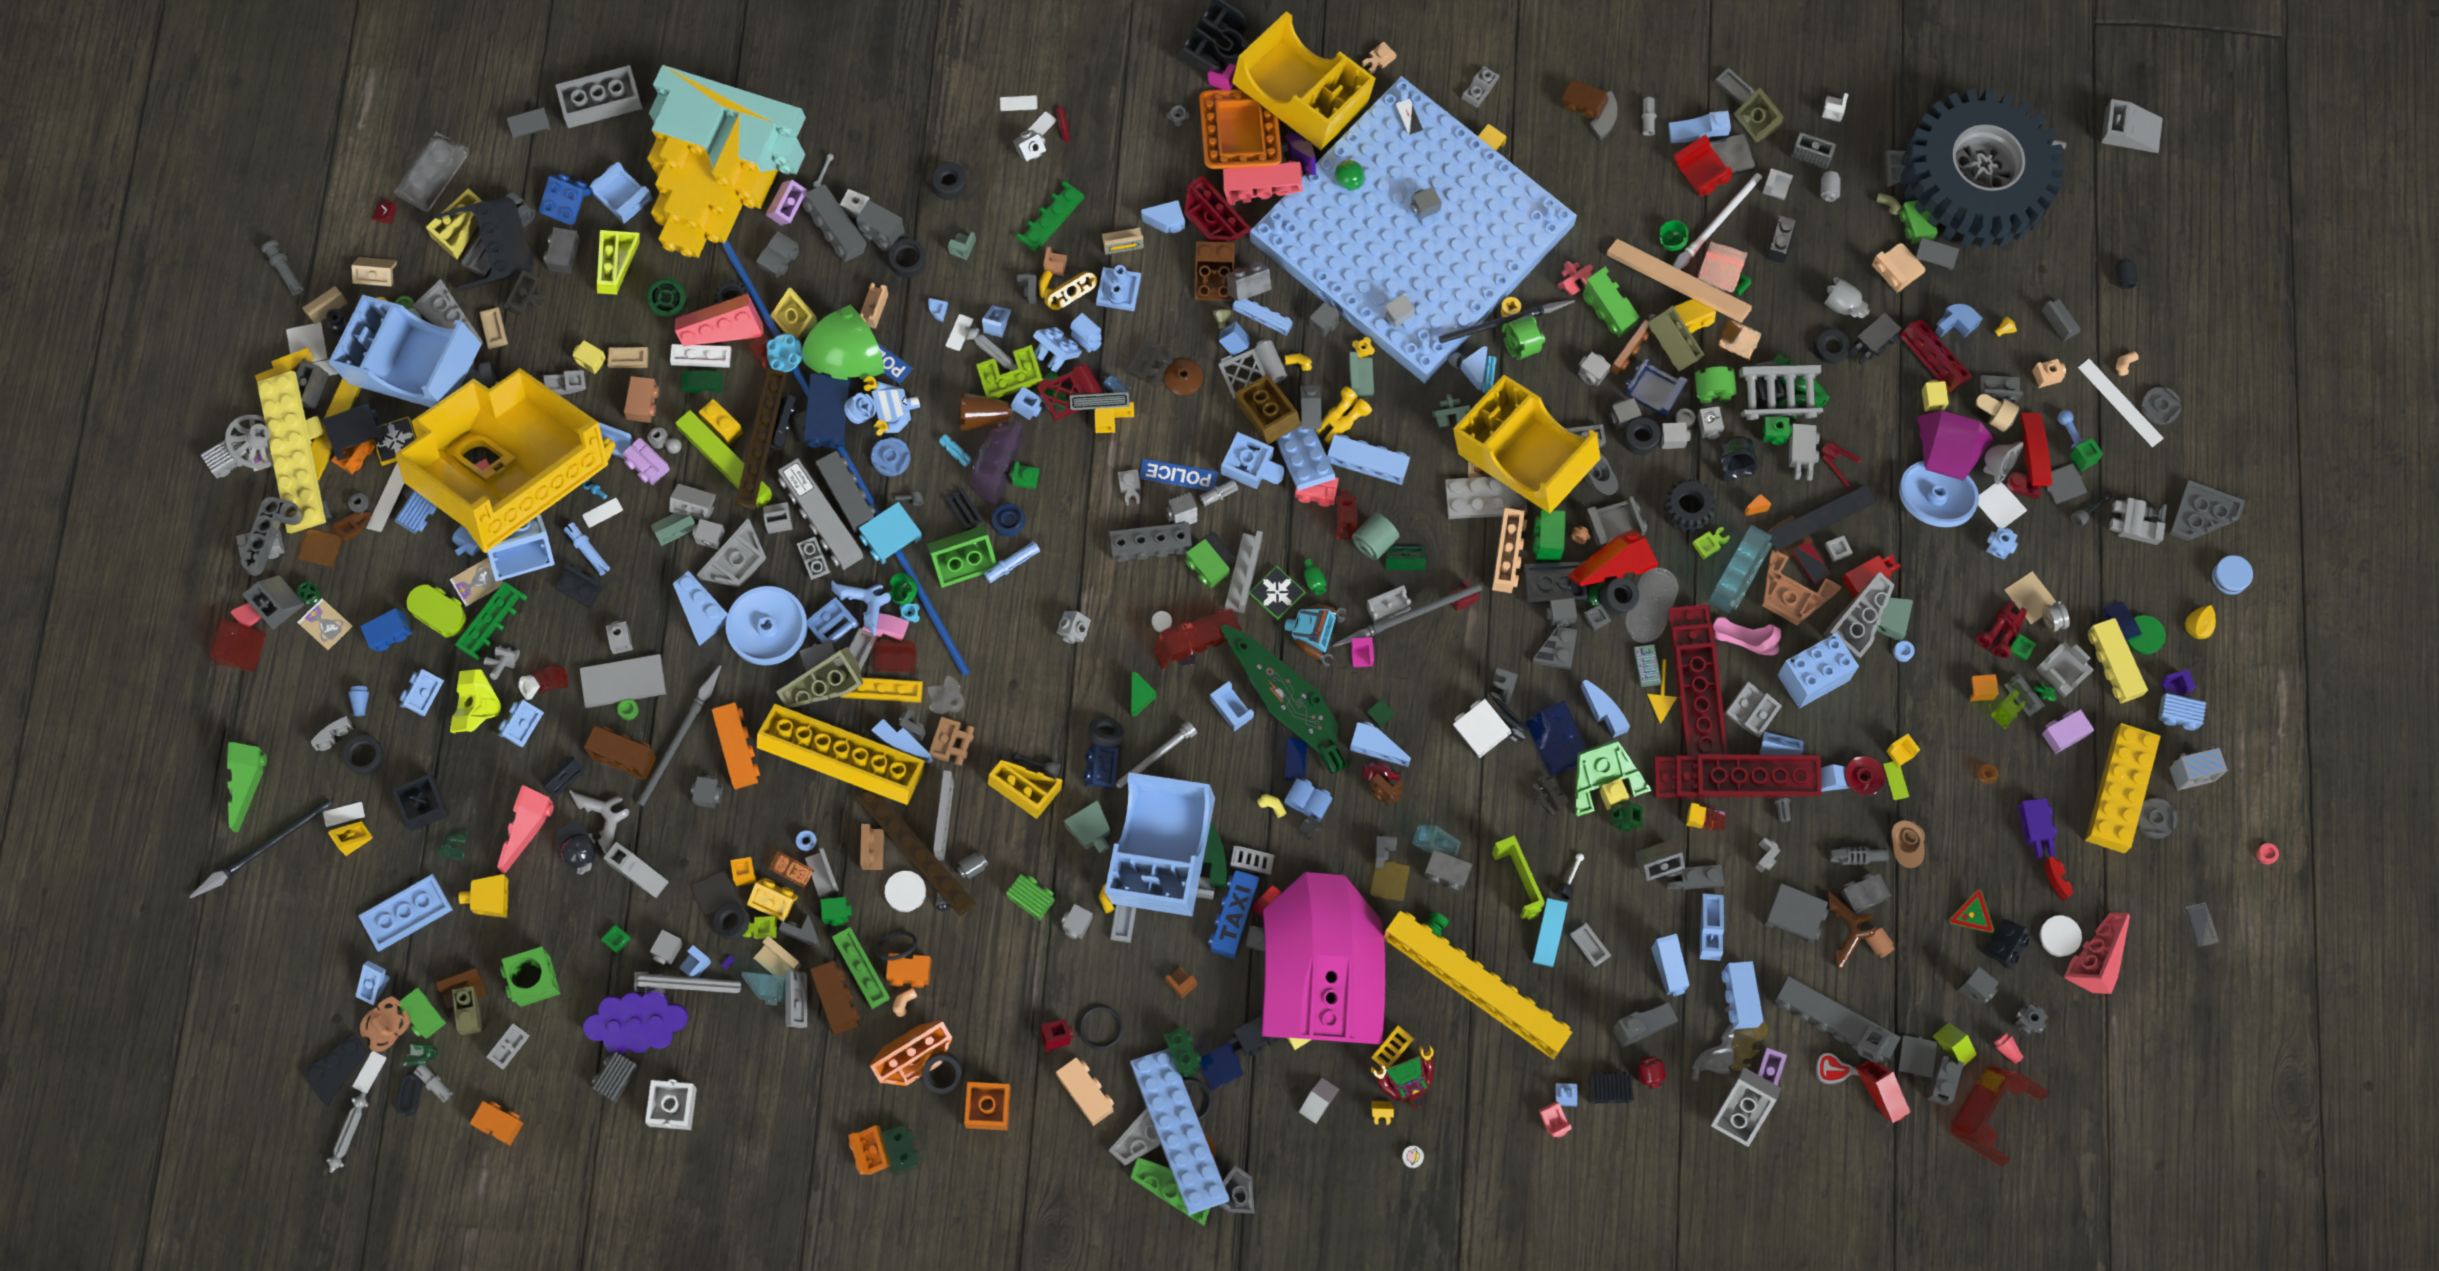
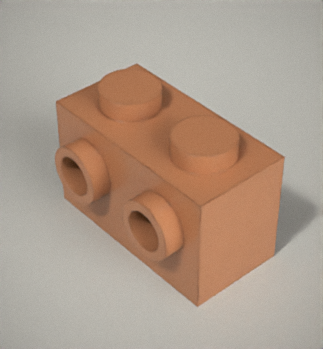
M631 376L624 410L627 420L651 423V417L655 416L656 412L654 401L659 396V386L656 385L654 379Z

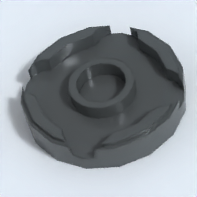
M2153 387L2144 395L2141 409L2144 416L2154 424H2170L2181 412V400L2176 392L2170 388Z
M2151 798L2143 802L2137 827L2147 837L2153 839L2164 838L2170 835L2176 828L2178 821L2177 813L2166 800Z

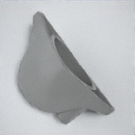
M2023 442L1996 445L1987 451L1985 455L1986 466L1983 471L1994 476L1995 484L1999 485L2009 474L2024 446Z

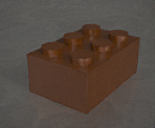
M594 726L584 746L590 758L647 781L657 760L650 745L643 741L634 742L631 740V737L620 733V735L612 733L613 730L608 727L601 726L599 728Z
M831 961L810 969L834 1035L859 1027L857 1020H860L855 1005L850 1004L853 998L848 985H843L846 978L841 966H836L835 962Z

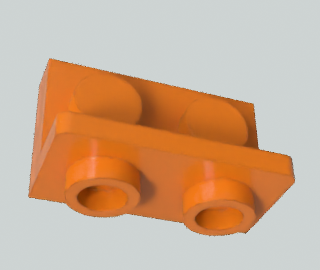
M372 439L344 449L345 459L338 461L335 455L331 461L353 475L355 471L361 468L365 457L373 452L375 442Z

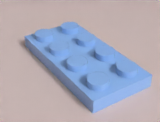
M1299 426L1275 440L1298 491L1336 479L1332 466L1314 429H1302V426Z

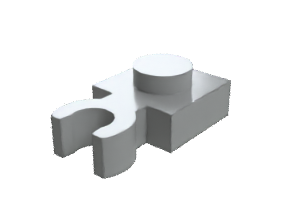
M1138 470L1118 472L1121 493H1126L1125 504L1129 505V498L1134 497L1136 503L1139 504L1140 496L1135 492L1141 490Z

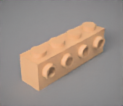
M1504 509L1492 590L1512 593L1513 587H1517L1519 575L1515 574L1516 568L1520 569L1521 557L1518 556L1519 550L1523 549L1524 538H1521L1522 531L1525 532L1526 529L1525 511Z

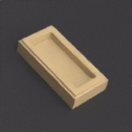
M499 307L479 312L488 348L492 349L507 345L508 342Z
M608 347L607 366L608 368H648V347Z

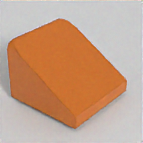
M1759 494L1747 506L1744 514L1748 516L1768 511L1771 503L1763 495Z

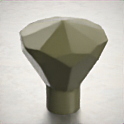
M1219 308L1213 311L1219 329L1226 327L1231 310Z

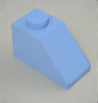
M1178 200L1141 210L1142 222L1164 233H1178L1185 229V220Z

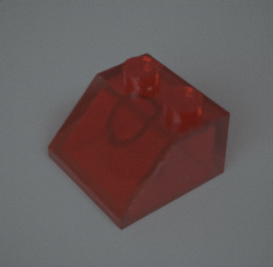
M221 619L209 658L217 665L255 672L266 634L241 623Z

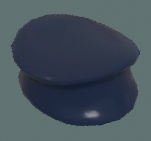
M1012 503L1000 505L992 515L993 527L1000 536L1011 537L1017 535L1026 522L1024 512Z

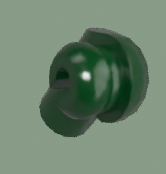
M1605 580L1593 584L1587 590V601L1590 602L1592 607L1600 604L1599 593L1602 586L1606 583Z

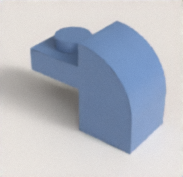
M1954 304L1946 309L1944 317L1936 324L1938 327L1935 334L1941 338L1954 327L1965 338L1979 326L1983 318L1968 305Z

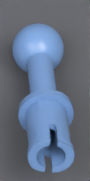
M2069 410L2061 411L2057 417L2058 422L2066 426L2074 442L2071 446L2074 449L2077 445L2085 442L2086 439L2081 440L2072 422L2074 419L2072 412Z

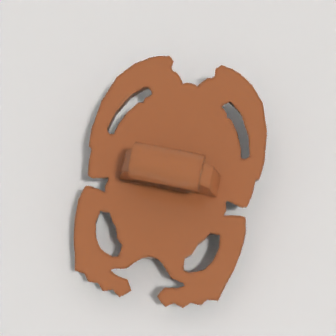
M393 996L381 1001L378 1005L379 1008L369 1011L360 1024L361 1036L369 1037V1048L375 1052H381L391 1047L398 1036L402 1035L411 1023L407 1011L403 1010L404 1016L398 1012L397 1006H401V1003ZM390 1003L393 1007L386 1008L385 1005ZM403 1019V1026L400 1028V1023ZM386 1042H388V1044L383 1045V1046L377 1045V1043H386Z

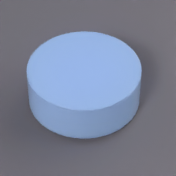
M1899 641L1893 648V655L1897 660L1906 662L1914 655V647L1908 641Z

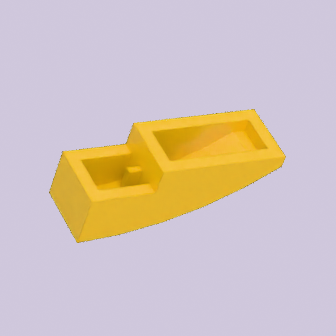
M309 347L271 361L273 369L255 375L256 380L259 382L289 371H294L297 374L301 361L311 364L315 357Z

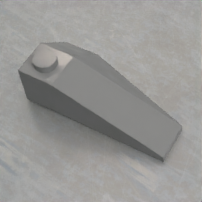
M1878 572L1835 618L1823 635L1828 638L1838 633L1851 655L1861 658L1874 641L1875 632L1882 620L1881 616L1888 604L1894 584L1881 572Z

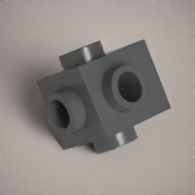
M2030 1004L2018 1011L2016 1014L2018 1019L2013 1025L2024 1035L2032 1037L2034 1034H2040L2047 1026L2045 1020L2048 1016L2044 1014L2045 1011L2041 1007Z

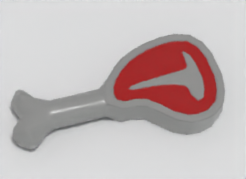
M1831 1053L1822 1054L1816 1063L1817 1079L1824 1084L1839 1083L1851 1075H1859L1856 1067L1842 1063Z

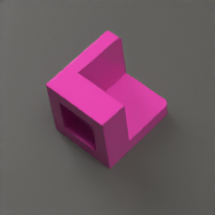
M1229 64L1225 71L1220 70L1218 73L1209 71L1207 74L1209 85L1230 92L1234 85L1232 82L1236 66Z
M1372 637L1352 638L1353 667L1373 666Z

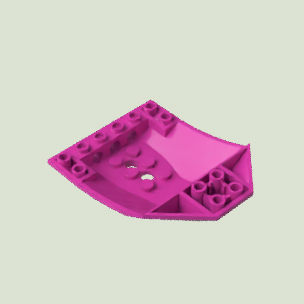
M1304 872L1262 910L1264 913L1265 981L1261 1036L1382 1044L1385 1006V944L1382 920L1345 875ZM1329 971H1333L1336 974V980L1333 983H1329L1326 980V974ZM1329 992L1335 995V1001L1332 1004L1326 1001V995Z

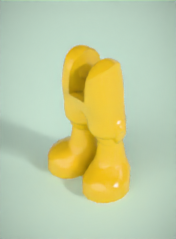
M1347 386L1341 391V402L1337 407L1329 410L1328 414L1322 419L1321 429L1315 430L1316 434L1321 435L1330 425L1333 427L1325 438L1328 444L1332 442L1334 435L1339 436L1346 430H1349L1357 418L1367 416L1372 412L1370 405L1363 399L1358 400L1355 392ZM1354 405L1353 409L1346 416H1343L1344 412Z

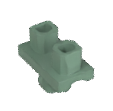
M1447 394L1446 400L1440 401V407L1447 406L1448 409L1432 412L1433 418L1436 417L1439 427L1450 426L1449 415L1455 414L1458 424L1470 411V405L1454 408L1453 405L1460 404L1459 398L1452 399L1451 394Z

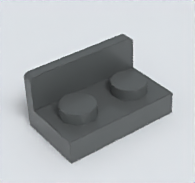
M1981 375L1979 377V396L1987 394L1997 401L2005 398L2012 403L2019 402L2023 396V391H2020V377Z

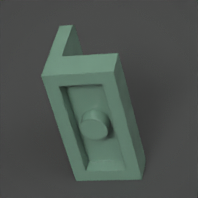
M1350 352V388L1357 396L1374 395L1372 358H1358V352Z
M674 513L652 524L651 528L660 545L663 546L693 531L695 522L691 515L686 517Z

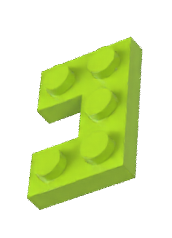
M1032 345L1013 351L1018 369L1005 374H1000L995 358L976 364L986 397L998 399L1020 391L1022 387L1029 388L1043 381Z

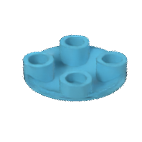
M785 333L776 336L767 343V359L772 369L789 372L799 365L802 359L803 348L797 337Z

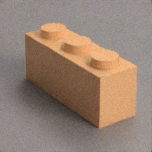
M1076 1057L1056 1071V1075L1089 1122L1094 1126L1113 1112L1112 1105L1114 1103L1108 1094L1103 1095L1100 1091L1102 1086L1096 1077L1091 1078L1087 1073L1090 1069L1083 1060L1080 1062Z

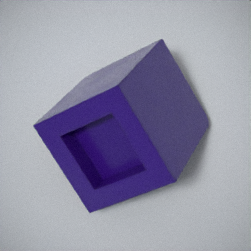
M2189 669L2167 675L2161 681L2164 692L2174 695H2187L2196 688Z

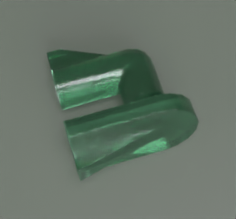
M468 831L447 834L444 838L443 847L437 848V855L463 860L465 858L463 849L452 848V845H466Z
M411 1043L410 1055H406L403 1066H426L430 1060L436 1059L438 1049L433 1045Z

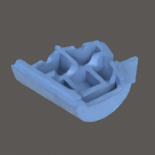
M463 525L453 534L452 540L459 546L455 550L458 556L463 552L474 556L476 552L481 550Z

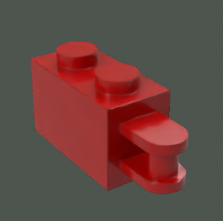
M1878 555L1844 575L1842 581L1853 598L1859 594L1878 572H1881L1887 579L1891 578V573L1901 567L1900 564L1895 562L1894 555H1890L1883 560Z

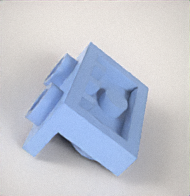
M423 669L414 672L409 680L411 683L409 689H405L399 698L402 701L400 707H406L424 717L444 680Z
M520 700L518 703L514 702L509 710L511 714L507 720L504 719L500 724L498 736L505 737L516 745L523 747L544 712L528 702Z

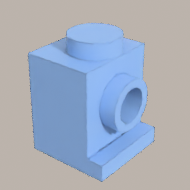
M1022 387L1011 404L1012 412L1014 410L1029 420L1032 416L1037 417L1042 410L1040 406L1042 399L1030 390Z

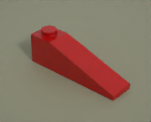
M1632 529L1615 537L1569 573V578L1578 585L1584 586L1603 582L1606 577L1616 576V578H1622L1623 574L1634 572L1635 575L1641 574L1657 567L1658 562L1646 538L1635 529Z

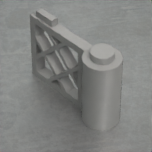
M1267 339L1259 341L1257 346L1250 351L1233 358L1230 355L1221 359L1222 363L1218 364L1233 399H1236L1233 389L1235 381L1245 383L1244 387L1253 383L1250 381L1253 373L1260 374L1262 377L1269 374L1275 384L1287 377L1273 342L1267 341ZM1253 355L1255 360L1253 367L1243 365L1244 360ZM1234 365L1238 368L1235 375L1226 373L1225 367ZM1241 368L1251 371L1247 380L1237 377Z

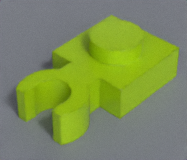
M1723 527L1718 528L1715 535H1712L1709 531L1693 541V546L1703 560L1720 550L1721 546L1719 543L1725 544L1728 542L1729 535L1725 538L1719 535L1723 532Z
M775 916L755 917L754 923L749 922L748 930L742 936L748 938L754 934L755 939H766L767 936L776 938L777 918Z

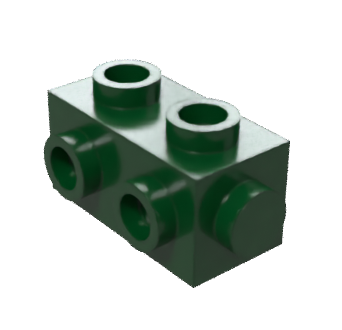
M1181 1027L1164 1034V1041L1181 1076L1185 1075V1077L1196 1074L1201 1058L1198 1051H1193L1191 1043H1193L1190 1032H1185L1184 1028Z

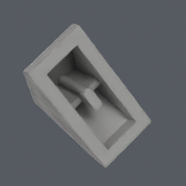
M1321 1078L1310 1092L1299 1113L1317 1124L1339 1091V1088Z

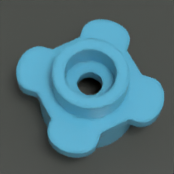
M916 603L901 605L900 618L906 621H913L914 623L918 622L920 619L918 616L919 605Z

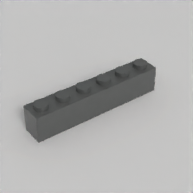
M1789 976L1784 981L1774 1000L1780 1009L1787 1012L1789 1010L1797 1014L1796 1017L1800 1020L1814 1023L1818 1030L1834 1034L1833 1037L1835 1039L1852 1044V1047L1857 1051L1858 1043L1870 1025L1875 1028H1882L1889 1034V1043L1879 1058L1878 1062L1886 1063L1891 1058L1901 1038Z

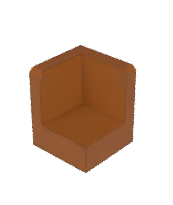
M1181 967L1171 975L1165 976L1167 984L1181 999L1197 986L1195 978L1192 975L1189 976Z

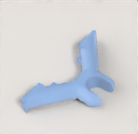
M832 581V591L835 592L840 600L845 598L849 600L856 599L864 601L868 605L867 611L863 613L864 626L876 636L880 606L890 601V593L876 596L883 590V586L880 584L868 589L836 584Z

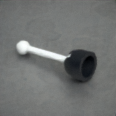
M1578 853L1576 855V862L1567 883L1560 884L1555 892L1558 897L1564 900H1570L1573 895V888L1570 884L1580 861L1584 859L1583 854Z

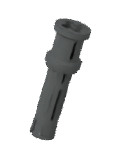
M272 240L265 243L261 250L269 257L271 266L276 267L292 295L300 294L303 291V287L286 262L287 257L284 253H281L278 248V242Z

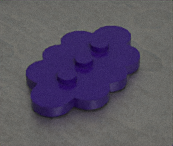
M651 990L644 995L637 991H630L622 998L617 995L605 997L599 1005L598 1013L587 1017L583 1030L589 1039L594 1041L603 1040L605 1048L611 1053L617 1052L621 1054L628 1049L635 1053H642L650 1046L655 1049L667 1047L672 1041L673 1032L685 1027L688 1021V1012L683 1005L678 1003L669 1004L667 996L659 990Z

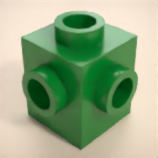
M1782 415L1765 417L1763 421V442H1772L1774 445L1786 443L1789 436H1792L1793 429L1792 425L1789 424V418Z

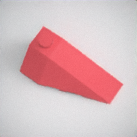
M523 785L513 809L516 812L515 821L509 823L508 827L510 839L504 842L497 866L503 873H506L544 825L547 817L552 815L554 809L553 802L549 797Z
M2109 913L2095 930L2096 935L2090 942L2086 941L2083 945V951L2079 956L2075 955L2070 961L2064 976L2065 979L2092 993H2112L2119 975L2130 919L2129 913Z

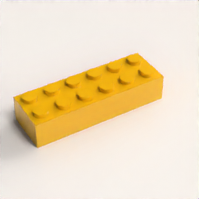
M2123 723L2114 730L2085 841L2124 854L2132 847L2160 735Z

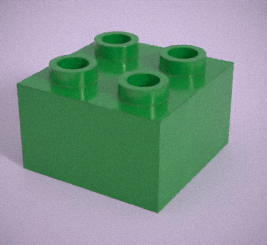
M1541 510L1540 516H1536L1533 528V535H1535L1533 554H1536V561L1560 562L1564 550L1565 511H1552L1549 514L1545 510Z

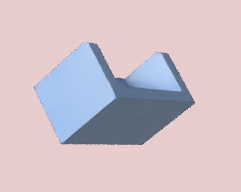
M1230 681L1210 694L1211 703L1233 731H1236L1254 717L1252 709L1248 710L1232 690Z

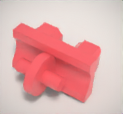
M1567 261L1564 263L1565 270L1561 273L1564 277L1568 274L1570 276L1557 284L1559 289L1564 288L1569 296L1580 291L1575 281L1580 279L1585 287L1587 279L1592 276L1591 270L1594 269L1591 264L1577 271L1576 269L1580 267L1578 262L1572 264Z

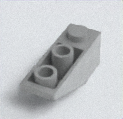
M615 842L603 858L609 866L655 898L659 896L669 883L655 870L617 842Z

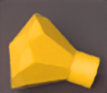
M2007 316L2003 318L1999 328L1994 330L1998 337L2003 333L2017 331L2015 322Z

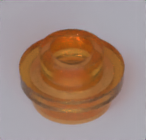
M1984 764L1979 768L1978 778L1981 782L1992 784L1998 779L1999 774L1995 766ZM1984 772H1989L1991 777H1986Z

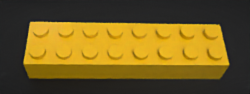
M777 704L773 705L757 733V748L906 805H908L924 772L925 761Z

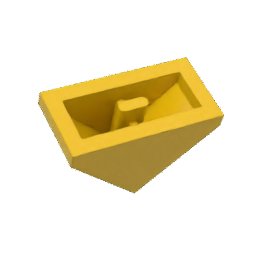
M362 821L328 832L345 856L372 839V835Z

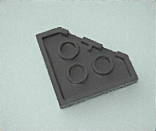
M2188 480L2170 534L2190 541L2238 521L2245 500Z

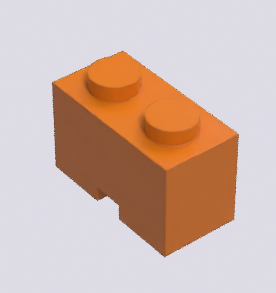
M891 953L888 954V956H896V955H899V954H891ZM913 955V959L904 957L898 960H888L886 979L893 986H903V983L912 984V987L922 988L924 985H929L931 958L930 956Z
M482 1101L470 1124L488 1135L492 1131V1136L511 1146L523 1125L518 1120L520 1116L510 1110L508 1113L501 1111V1106L493 1101H490L489 1104Z

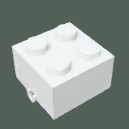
M651 1080L645 1123L649 1127L691 1130L697 1088L694 1084L677 1083L676 1080H668V1082Z

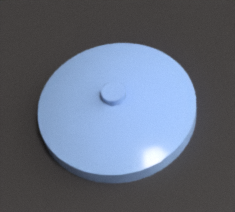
M1924 461L1910 466L1903 474L1899 484V495L1905 508L1919 520L1933 526L1954 527L1961 525L1973 516L1978 506V490L1969 476L1962 481L1925 470Z
M763 586L745 592L733 603L726 619V633L732 648L740 657L757 665H773L787 660L799 650L806 637L807 618L801 603L790 592L778 587Z

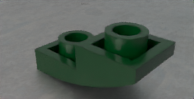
M682 372L680 391L700 394L701 390L721 393L723 390V372Z

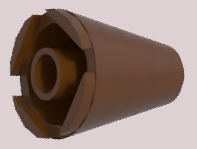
M960 392V431L1008 422V418H1012V406H1008V402L968 392Z

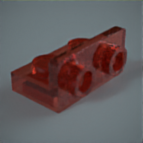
M891 640L875 642V671H916L917 648L915 643L908 640L900 641V643H893Z

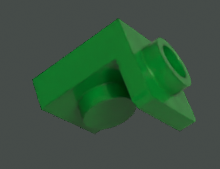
M1015 461V466L1010 468L1009 478L1012 479L1013 486L1036 489L1040 469L1020 466V462Z

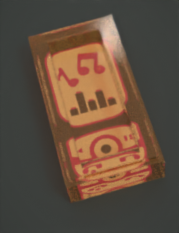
M780 851L777 852L768 868L803 888L806 887L814 872V869Z

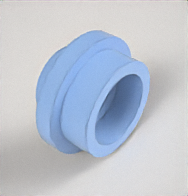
M809 830L801 831L796 837V844L803 851L813 849L817 842L815 834ZM805 838L810 839V842L808 844L803 843V840Z

